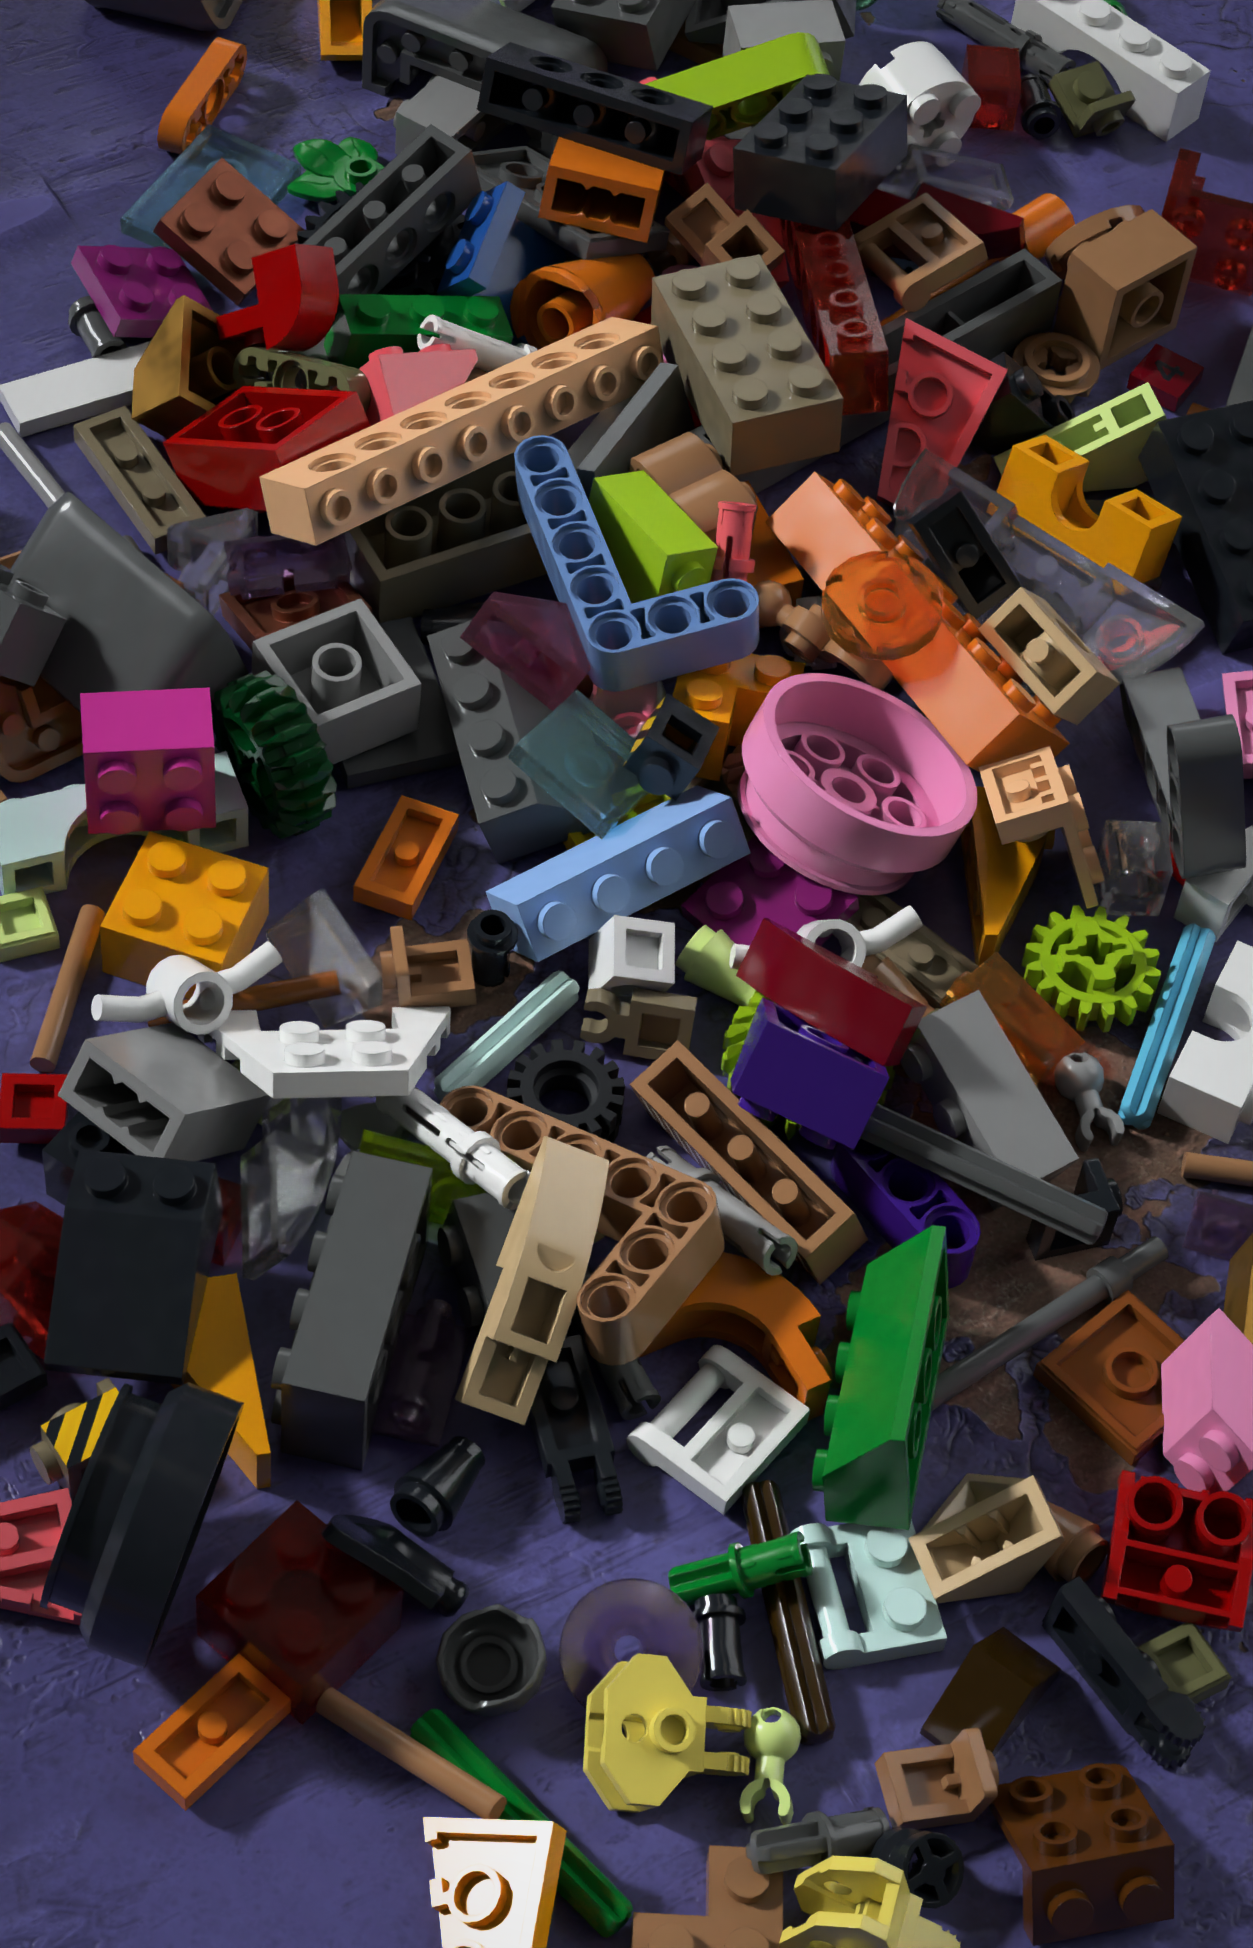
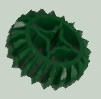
M266 670L254 675L249 673L227 683V687L215 692L214 701L211 703L213 731L216 735L214 745L220 752L227 751L251 814L259 819L263 829H270L280 839L291 835L297 836L319 827L320 822L332 817V809L336 807L335 792L337 783L331 775L333 764L328 759L325 751L327 744L321 740L317 731V723H313L308 715L306 704L299 702L295 689L286 685L281 677L277 674L272 675Z

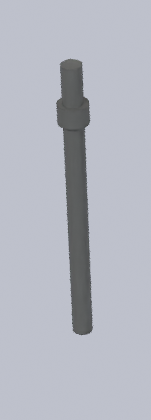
M1153 1236L1120 1258L1109 1256L1087 1271L1086 1280L938 1374L932 1411L1101 1301L1110 1304L1125 1291H1131L1135 1279L1168 1259L1169 1254L1165 1244L1158 1237Z

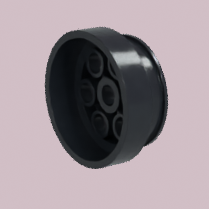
M189 1382L169 1391L162 1404L132 1394L133 1386L127 1383L123 1385L105 1421L74 1498L40 1601V1607L49 1609L53 1603L81 1613L82 1618L79 1628L89 1649L141 1668H145L150 1659L176 1595L218 1483L244 1402Z

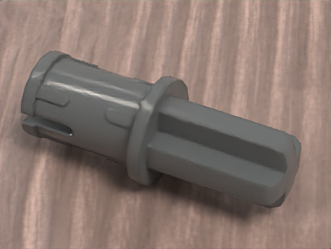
M873 1806L864 1808L861 1811L829 1817L821 1811L810 1812L803 1817L802 1822L753 1831L750 1843L746 1845V1857L751 1860L754 1872L766 1875L807 1866L813 1867L833 1855L851 1857L869 1855L876 1841L887 1830H890V1825L881 1808Z

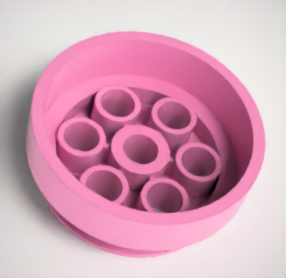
M824 673L798 674L783 679L768 692L743 737L742 757L745 771L738 784V801L747 824L757 838L789 867L813 881L839 891L857 895H883L897 891L908 883L915 872L932 868L947 857L976 810L977 788L969 766L964 763L930 720L900 699L861 681Z

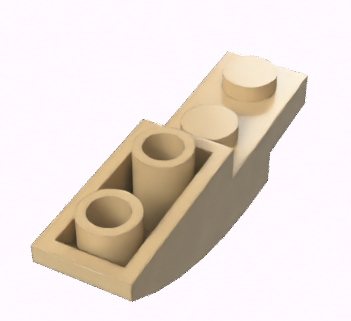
M543 1137L496 1266L502 1267L503 1270L463 1374L455 1400L525 1425L548 1360L557 1363L577 1304V1294L582 1288L599 1223L609 1160L550 1137Z

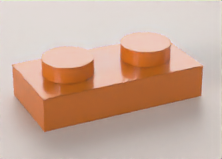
M401 795L353 885V901L412 921L458 831L459 814Z
M238 1653L133 1750L134 1764L186 1811L291 1712V1699Z

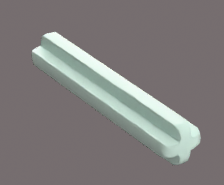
M556 971L549 975L435 1078V1088L433 1091L436 1097L442 1101L443 1097L449 1092L462 1086H485L578 1001L580 989L578 983L574 979L569 978L564 971Z

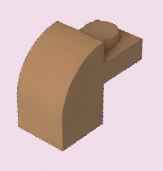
M708 182L665 217L664 225L701 265L700 267L760 254L770 272L782 262L784 249L747 209L738 217Z

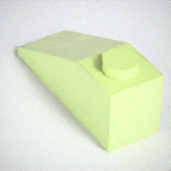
M1149 382L1038 436L1045 434L1090 461L1083 480V492L1133 488L1148 481L1138 456L1156 423L1167 420ZM1011 449L993 457L1001 476L1003 475Z

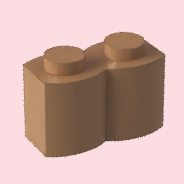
M686 432L631 458L629 472L644 470L714 543L716 541L719 513L718 501L757 505L754 512L753 535L758 509L754 492L748 484L740 482L731 473L723 470L722 460L717 450L712 445L705 444L695 434Z

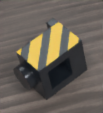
M667 693L639 731L623 767L637 776L639 785L648 793L654 795L666 794L676 801L700 771L720 727ZM667 723L694 740L687 750L662 734Z

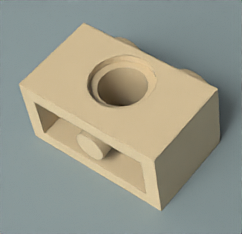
M1020 587L978 628L981 634L1054 715L1078 725L1120 684L1051 605L1042 597L1023 587Z

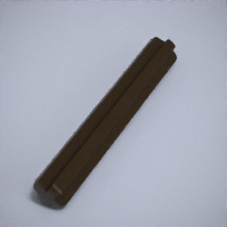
M773 1480L746 1484L742 1490L741 1504L751 1545L789 1535V1526L779 1486ZM801 1577L767 1585L761 1588L789 1711L800 1726V1743L802 1745H812L827 1742L833 1738L836 1723Z

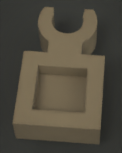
M634 987L630 1003L620 1001L609 990L602 988L588 989L584 1010L600 1012L606 1018L602 1020L584 1018L580 1038L591 1043H605L614 1037L625 1039L623 1055L657 1060L677 1040L689 1050L698 997Z

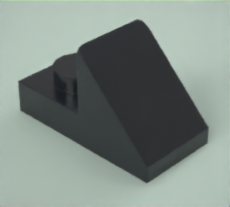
M956 487L952 488L906 521L929 556L925 560L926 566L958 596L956 602L965 613L971 614L975 619L1022 587L962 490Z

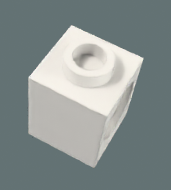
M614 915L589 939L588 989H606L613 992L620 1001L631 1003L634 987L666 992L675 984V923Z

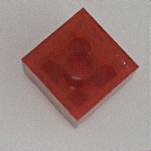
M296 1500L196 1595L197 1635L228 1662L238 1653L246 1658L291 1699V1712L289 1714L303 1725L316 1712V1705L321 1695L331 1687L338 1690L401 1627L403 1589L325 1540L321 1532L327 1524Z

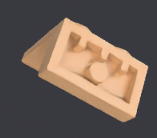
M1047 746L978 767L1001 844L1004 845L1014 841H1035L1045 836L1048 831L1061 828L1086 908L1099 906L1093 884L1105 880L1088 831L1090 828L1080 794L1077 792L1069 764L1057 768L1051 747Z

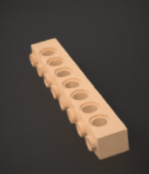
M609 317L260 476L271 533L317 546L514 453L517 446L527 438L539 435L550 436L634 396L661 362L664 363L658 326Z

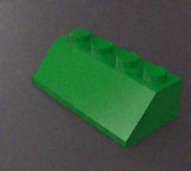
M932 1225L868 1263L862 1290L850 1291L846 1327L847 1331H853L851 1343H839L835 1366L836 1383H842L840 1395L829 1394L825 1407L824 1435L831 1438L828 1450L817 1449L813 1464L812 1488L813 1491L824 1493L826 1521L903 1530L910 1529L949 1321L946 1226Z

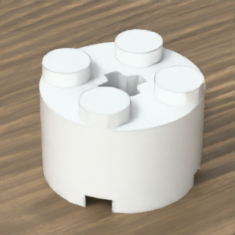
M924 41L904 44L890 52L895 58L882 69L875 64L865 74L859 85L877 84L885 87L887 91L907 95V156L897 165L898 168L916 167L933 160L938 163H946L953 159L962 147L960 139L968 130L975 113L979 110L981 98L933 44Z

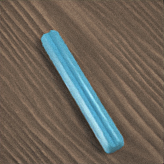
M1196 923L1189 924L1183 928L1118 1111V1115L1124 1125H1133L1138 1130H1144L1152 1123L1216 939L1214 932L1210 928H1201Z

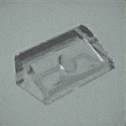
M324 888L309 895L266 930V938L281 955L283 964L292 978L337 969L342 995L308 1001L325 1029L382 1005V975Z

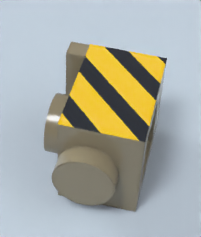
M109 1377L96 1383L97 1397L85 1403L67 1405L56 1412L48 1422L40 1425L42 1441L30 1447L32 1460L42 1479L48 1485L57 1481L62 1489L68 1488L71 1502L74 1501L102 1428L119 1394V1391Z

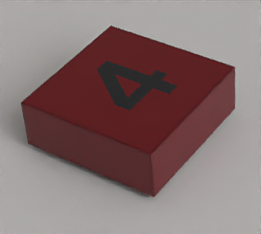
M1156 343L1131 372L1127 389L1132 390L1149 382L1159 404L1175 412L1200 383L1204 367Z

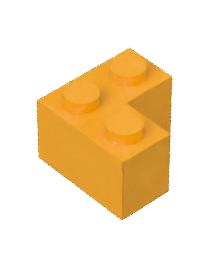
M751 653L739 660L677 676L672 697L720 727L703 765L695 777L720 781L728 745L737 747L738 744H742L743 737L768 692L781 680L790 676L804 674L805 663L789 661L777 655L763 656ZM667 723L665 736L687 750L694 740Z

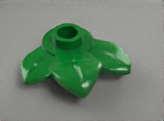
M347 137L338 145L325 139L315 138L306 140L293 147L294 157L306 171L287 186V192L310 201L333 202L337 200L336 191H343L349 196L355 195L356 183L361 182L363 185H366L384 166L378 162L377 150L364 140Z

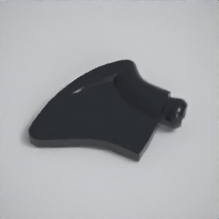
M335 1515L321 1532L322 1537L330 1544L388 1578L426 1609L432 1610L435 1607L443 1616L451 1617L458 1612L469 1595L467 1584L453 1577L455 1571L409 1539L393 1525L367 1517Z

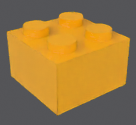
M149 831L100 925L103 972L146 986L151 970L159 961L172 955L191 957L215 972L233 967L250 954L269 915V868ZM196 984L186 992L184 998L190 999L193 996Z

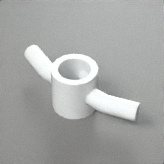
M908 905L872 929L858 931L851 923L841 919L812 921L803 925L796 933L814 943L818 937H827L832 933L839 940L842 947L840 957L862 968L866 956L887 950L923 925L916 911ZM736 943L732 945L729 960L731 969L739 970L750 945Z
M268 941L233 967L219 972L213 971L191 957L172 955L159 961L151 970L146 982L145 995L139 997L95 995L91 1004L92 1017L96 1021L133 1023L148 1022L164 1017L186 1032L196 1035L209 1034L218 1029L227 1020L233 1006V994L247 989L281 964L283 960L277 949ZM196 984L193 996L183 1005L186 992Z

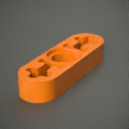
M221 37L213 40L162 115L157 135L160 149L184 157L191 155L243 77L247 62V49L245 45Z

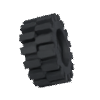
M563 1039L552 1040L550 1052H546L542 1044L539 1043L531 1047L530 1059L523 1053L515 1061V1070L510 1069L507 1081V1098L614 1143L618 1136L619 1125H621L625 1098L624 1078H618L619 1067L614 1060L604 1065L605 1052L595 1047L590 1055L585 1054V1042L574 1040L573 1050H564ZM569 1090L585 1097L590 1105L583 1112L565 1115L548 1110L540 1103L539 1099L543 1094L550 1091Z

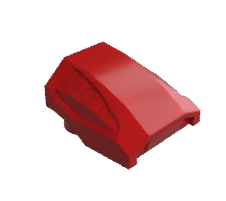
M1122 1470L1117 1482L1118 1491L1101 1598L1109 1604L1143 1614L1183 1623H1193L1201 1627L1241 1632L1244 1626L1253 1570V1499L1246 1497L1243 1500L1240 1496L1227 1491L1209 1494L1210 1491L1204 1489L1201 1492L1178 1487L1179 1484L1172 1483L1170 1480L1160 1476H1140L1139 1480L1135 1482V1472Z

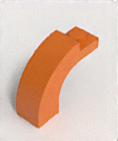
M726 1252L722 1253L706 1276L646 1350L639 1356L641 1358L673 1343L690 1338L709 1337L734 1343L750 1352L763 1365L774 1383L810 1408L808 1421L824 1413L830 1384L833 1380L831 1367L825 1354L819 1347L814 1346L821 1315L811 1301L783 1276H771L765 1273L754 1261Z

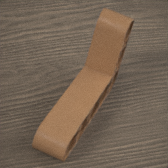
M473 1085L462 1086L449 1092L443 1097L439 1105L446 1108L453 1116L474 1132L485 1131L499 1142L501 1152L526 1171L531 1172L544 1136L609 1160L605 1193L596 1232L619 1242L582 1285L577 1294V1306L586 1345L594 1359L607 1365H623L635 1360L651 1344L724 1251L722 1224L716 1194L712 1187L703 1181L489 1089Z

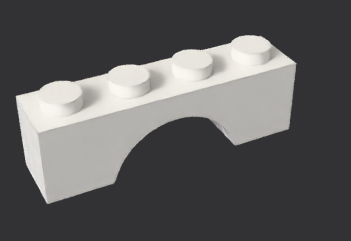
M1015 1L1012 25L1025 32L1032 30L1041 35L1042 42L1058 53L1062 54L1066 50H1078L1097 59L1111 73L1121 93L1132 91L1136 101L1128 110L1126 116L1160 139L1167 142L1199 118L1211 70L1155 35L1146 27L1121 13L1106 1Z

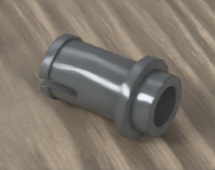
M90 296L81 297L71 305L68 325L72 333L83 339L92 358L127 348L125 342L120 337H113Z

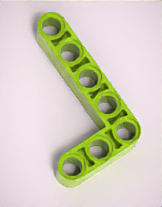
M797 32L654 80L645 85L713 106L706 140H711L758 124L806 75L830 74L819 43L814 35Z

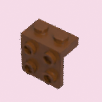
M1095 1763L1079 1770L1042 1777L1025 1776L1015 1779L1013 1782L998 1785V1795L989 1805V1808L1022 1865L1023 1928L1033 1946L1174 1919L1175 1844L1126 1767L1120 1764Z

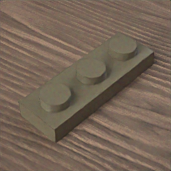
M126 406L73 425L75 443L155 555L208 535V518L138 422L131 419V413Z

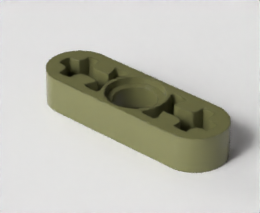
M247 347L240 351L235 359L233 380H236L237 390L242 386L295 388L296 375L302 369L306 375L307 389L329 390L330 386H337L341 391H355L358 393L365 413L368 410L371 399L370 385L365 374L357 368L289 351L266 350V347ZM260 370L274 372L272 381H266L265 378L260 377Z

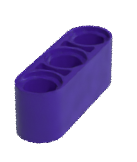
M859 1139L855 1149L837 1142L830 1165L831 1176L836 1185L892 1248H895L932 1225L946 1226L947 1245L955 1248L947 1249L948 1289L963 1283L969 1275L981 1234L980 1223L973 1212L938 1174L862 1139ZM856 1151H863L871 1155H864ZM897 1197H904L910 1199L911 1201H903L898 1199Z

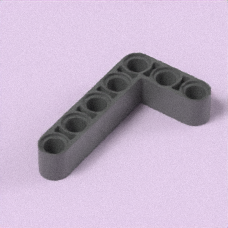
M1181 667L1121 677L1119 688L1125 722L1181 878L1186 879L1245 868L1246 835L1243 757L1235 718L1232 714L1201 719Z

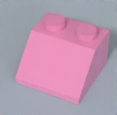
M1218 1308L1161 1364L1162 1413H1164L1163 1455L1174 1466V1472L1185 1488L1198 1492L1204 1489L1210 1491L1209 1494L1230 1490L1253 1470V1344L1224 1312Z

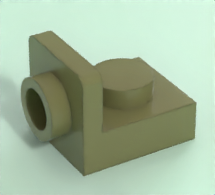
M1099 61L1057 73L1048 83V87L1056 103L1060 106L1062 115L1074 138L1093 132L1097 136H1104L1115 131L1125 122L1123 117L1136 101L1131 90L1115 94Z

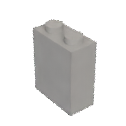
M174 1023L85 1039L58 1093L60 1098L135 1155L199 1161L244 1149L271 1098L240 1073L237 1068Z

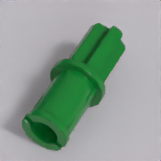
M797 1531L774 1540L745 1547L739 1542L729 1544L727 1553L673 1567L668 1573V1579L675 1603L687 1607L694 1605L698 1598L710 1594L732 1595L739 1593L743 1599L753 1597L754 1590L766 1587L767 1585L811 1576L813 1565L808 1544L804 1543V1535L801 1531Z

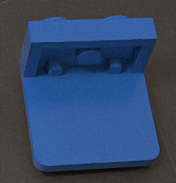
M506 181L486 192L480 191L470 202L465 213V222L455 246L448 255L445 265L446 269L436 293L440 296L471 297L479 295L500 297L514 335L512 340L518 344H527L525 335L517 338L512 327L510 304L514 288L533 270L564 263L566 254L561 246L516 218L525 192L509 181Z

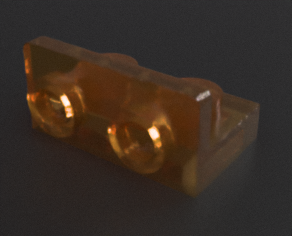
M997 951L971 973L965 971L957 977L939 1003L943 1008L979 990L1036 1087L1054 1073L1058 1062L1064 1056L1077 1053L1085 1043L1083 1038Z

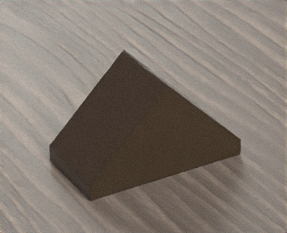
M1002 1627L973 1645L923 1724L920 1734L935 1745L950 1744L963 1729L978 1727L981 1731L986 1750L991 1751L995 1756L1056 1680L1061 1668L1009 1630Z

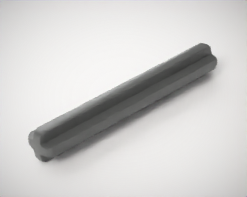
M878 1103L860 1137L862 1140L1085 1244L1093 1245L1100 1237L1106 1224L1108 1212L1104 1208Z

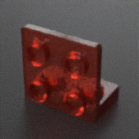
M1180 148L1161 217L1197 246L1189 282L1251 296L1253 294V203L1202 191L1206 177L1195 175L1201 153Z

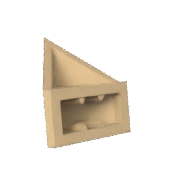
M970 1473L964 1476L921 1532L908 1538L932 1595L938 1603L1021 1592L1065 1541L1039 1482L1034 1475L1028 1478Z

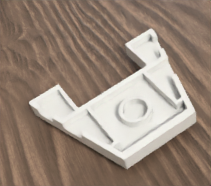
M450 1006L392 1007V1029H386L384 1023L374 1020L349 1022L346 1024L345 1030H319V1026L312 1022L291 1021L281 1024L279 1031H261L256 1010H231L227 1020L218 1029L209 1034H200L198 1039L203 1043L212 1042V1038L216 1040V1053L224 1060H240V1073L273 1099L409 1096L427 1069V1056H435L440 1049V1038H448L450 1035L451 1009Z

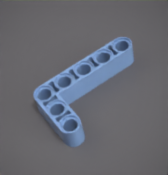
M546 435L532 436L523 440L517 446L514 460L518 502L589 678L594 685L611 692L625 691L739 660L750 655L757 648L759 643V597L753 585L744 580L735 578L721 579L631 604L567 448L560 440Z

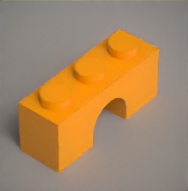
M1045 434L1012 446L991 506L1009 516L1011 523L1017 528L1028 532H1035L1055 544V549L1063 556L1074 560H1081L1101 572L1102 579L1113 586L1131 589L1160 576L1183 516L1138 489L1105 500L1100 515H1097L1088 506L1083 494V480L1090 463L1089 460Z

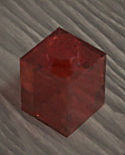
M967 44L961 75L981 98V106L975 113L969 128L1013 131L1021 95L1019 48Z

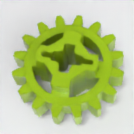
M1079 905L1072 907L1070 918L1067 920L1056 911L1050 913L1046 927L1036 924L1033 928L1030 942L1026 944L1021 966L1026 968L1022 981L1023 986L1026 988H1037L1033 1004L1036 1007L1052 1004L1055 1007L1052 1020L1057 1023L1067 1015L1075 1017V1026L1078 1031H1083L1087 1026L1088 1020L1097 1022L1102 1032H1109L1114 1017L1126 1026L1131 1025L1137 1010L1146 1012L1149 1009L1161 976V971L1156 969L1160 955L1158 949L1145 948L1149 935L1146 930H1139L1130 933L1127 930L1130 917L1124 914L1115 922L1106 919V909L1102 906L1097 908L1094 917L1085 916L1084 911Z

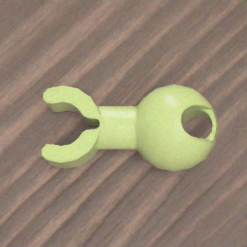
M776 1707L760 1709L751 1717V1728L745 1729L743 1734L745 1747L749 1754L756 1759L754 1781L749 1783L742 1791L739 1801L740 1810L744 1821L752 1823L754 1821L755 1805L765 1797L767 1788H771L774 1798L780 1803L778 1807L780 1821L783 1825L791 1823L794 1811L790 1794L783 1785L785 1762L795 1755L801 1740L800 1726L796 1719L785 1710ZM769 1716H780V1719L776 1722H765Z

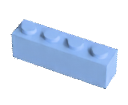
M696 785L683 792L676 801L671 798L486 891V895L492 910H499L507 914L518 929L517 943L512 950L539 962L596 933L614 915L627 917L751 852L732 797Z

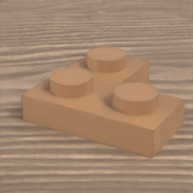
M709 1845L706 1860V1916L633 1912L631 1948H780L779 1942L783 1931V1871L760 1875L754 1872L751 1860L746 1857V1847Z

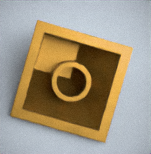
M185 295L176 299L134 368L132 420L169 439L237 391L236 380H233V365L237 355L245 349L244 341L219 339L216 317L220 316L219 314ZM260 370V377L266 379V371Z

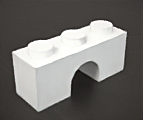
M1238 940L1215 984L1202 1021L1223 1030L1234 1041L1214 1040L1192 1030L1168 1078L1157 1111L1158 1114L1227 1144L1239 1121L1247 1125H1251L1253 1121V947Z

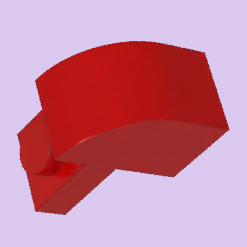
M292 244L252 257L259 304L216 317L219 339L244 341L245 348L266 347V350L301 352L307 351L320 343L334 322L339 302V286L333 248Z

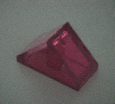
M493 592L460 636L462 640L556 714L591 670L568 606L563 602Z

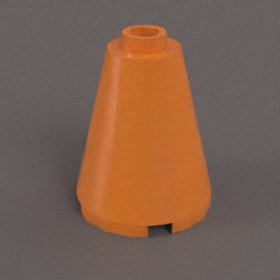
M640 254L590 260L579 259L537 268L530 272L514 288L510 304L513 330L517 338L525 335L528 344L539 350L609 317L632 321L652 297V277H655L654 272L647 260Z

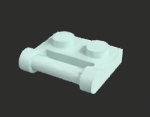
M912 1519L909 1530L850 1523L829 1527L822 1523H810L790 1532V1534L797 1531L802 1532L804 1543L808 1544L811 1554L813 1573L811 1576H807L806 1580L823 1637L818 1642V1649L825 1668L832 1670L844 1669L944 1650L947 1635L938 1605L908 1539L916 1534ZM845 1557L866 1629L865 1633L858 1634L849 1629L829 1558Z

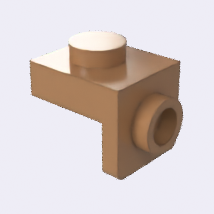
M403 925L390 927L392 950L380 951L384 990L397 988L399 1007L450 1006L452 1008L477 1004L470 948L467 939L405 946Z
M978 1727L963 1729L950 1744L884 1752L874 1763L892 1829L898 1826L925 1829L974 1822L998 1795L999 1771L997 1762L992 1752L986 1750L981 1731Z

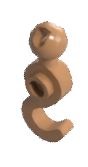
M762 581L753 586L758 592L759 626L766 628L781 626L788 634L783 641L784 644L805 662L812 664L816 658H819L827 663H841L861 679V682L882 691L893 679L892 672L876 655L852 637L838 632L842 627L841 623L823 607L817 604H813L809 610L800 605L793 607L789 591L782 584L775 581Z

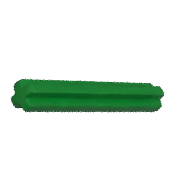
M432 1708L413 1724L410 1729V1737L506 1797L505 1809L498 1819L550 1821L441 1710ZM566 1837L557 1891L601 1936L609 1938L623 1928L631 1918L633 1911L632 1902Z

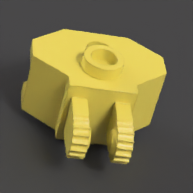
M638 1653L629 1662H617L587 1696L583 1772L609 1811L639 1813L660 1806L682 1779L696 1774L748 1776L750 1758L736 1752H705L706 1728L732 1733L751 1728L752 1711L707 1705V1697H698L691 1694L667 1656Z
M834 1855L797 1875L794 1892L801 1911L811 1916L806 1923L796 1928L790 1926L784 1929L779 1942L780 1948H960L961 1942L957 1941L956 1935L950 1934V1930L943 1931L942 1926L919 1916L923 1899L910 1893L903 1870L879 1858Z

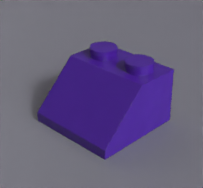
M762 997L732 1074L731 1086L732 1092L741 1097L738 1105L747 1112L772 1122L777 1114L801 1125L798 1130L800 1135L824 1148L833 1150L837 1142L855 1149L889 1080V1075L885 1066L844 1045L780 1005Z

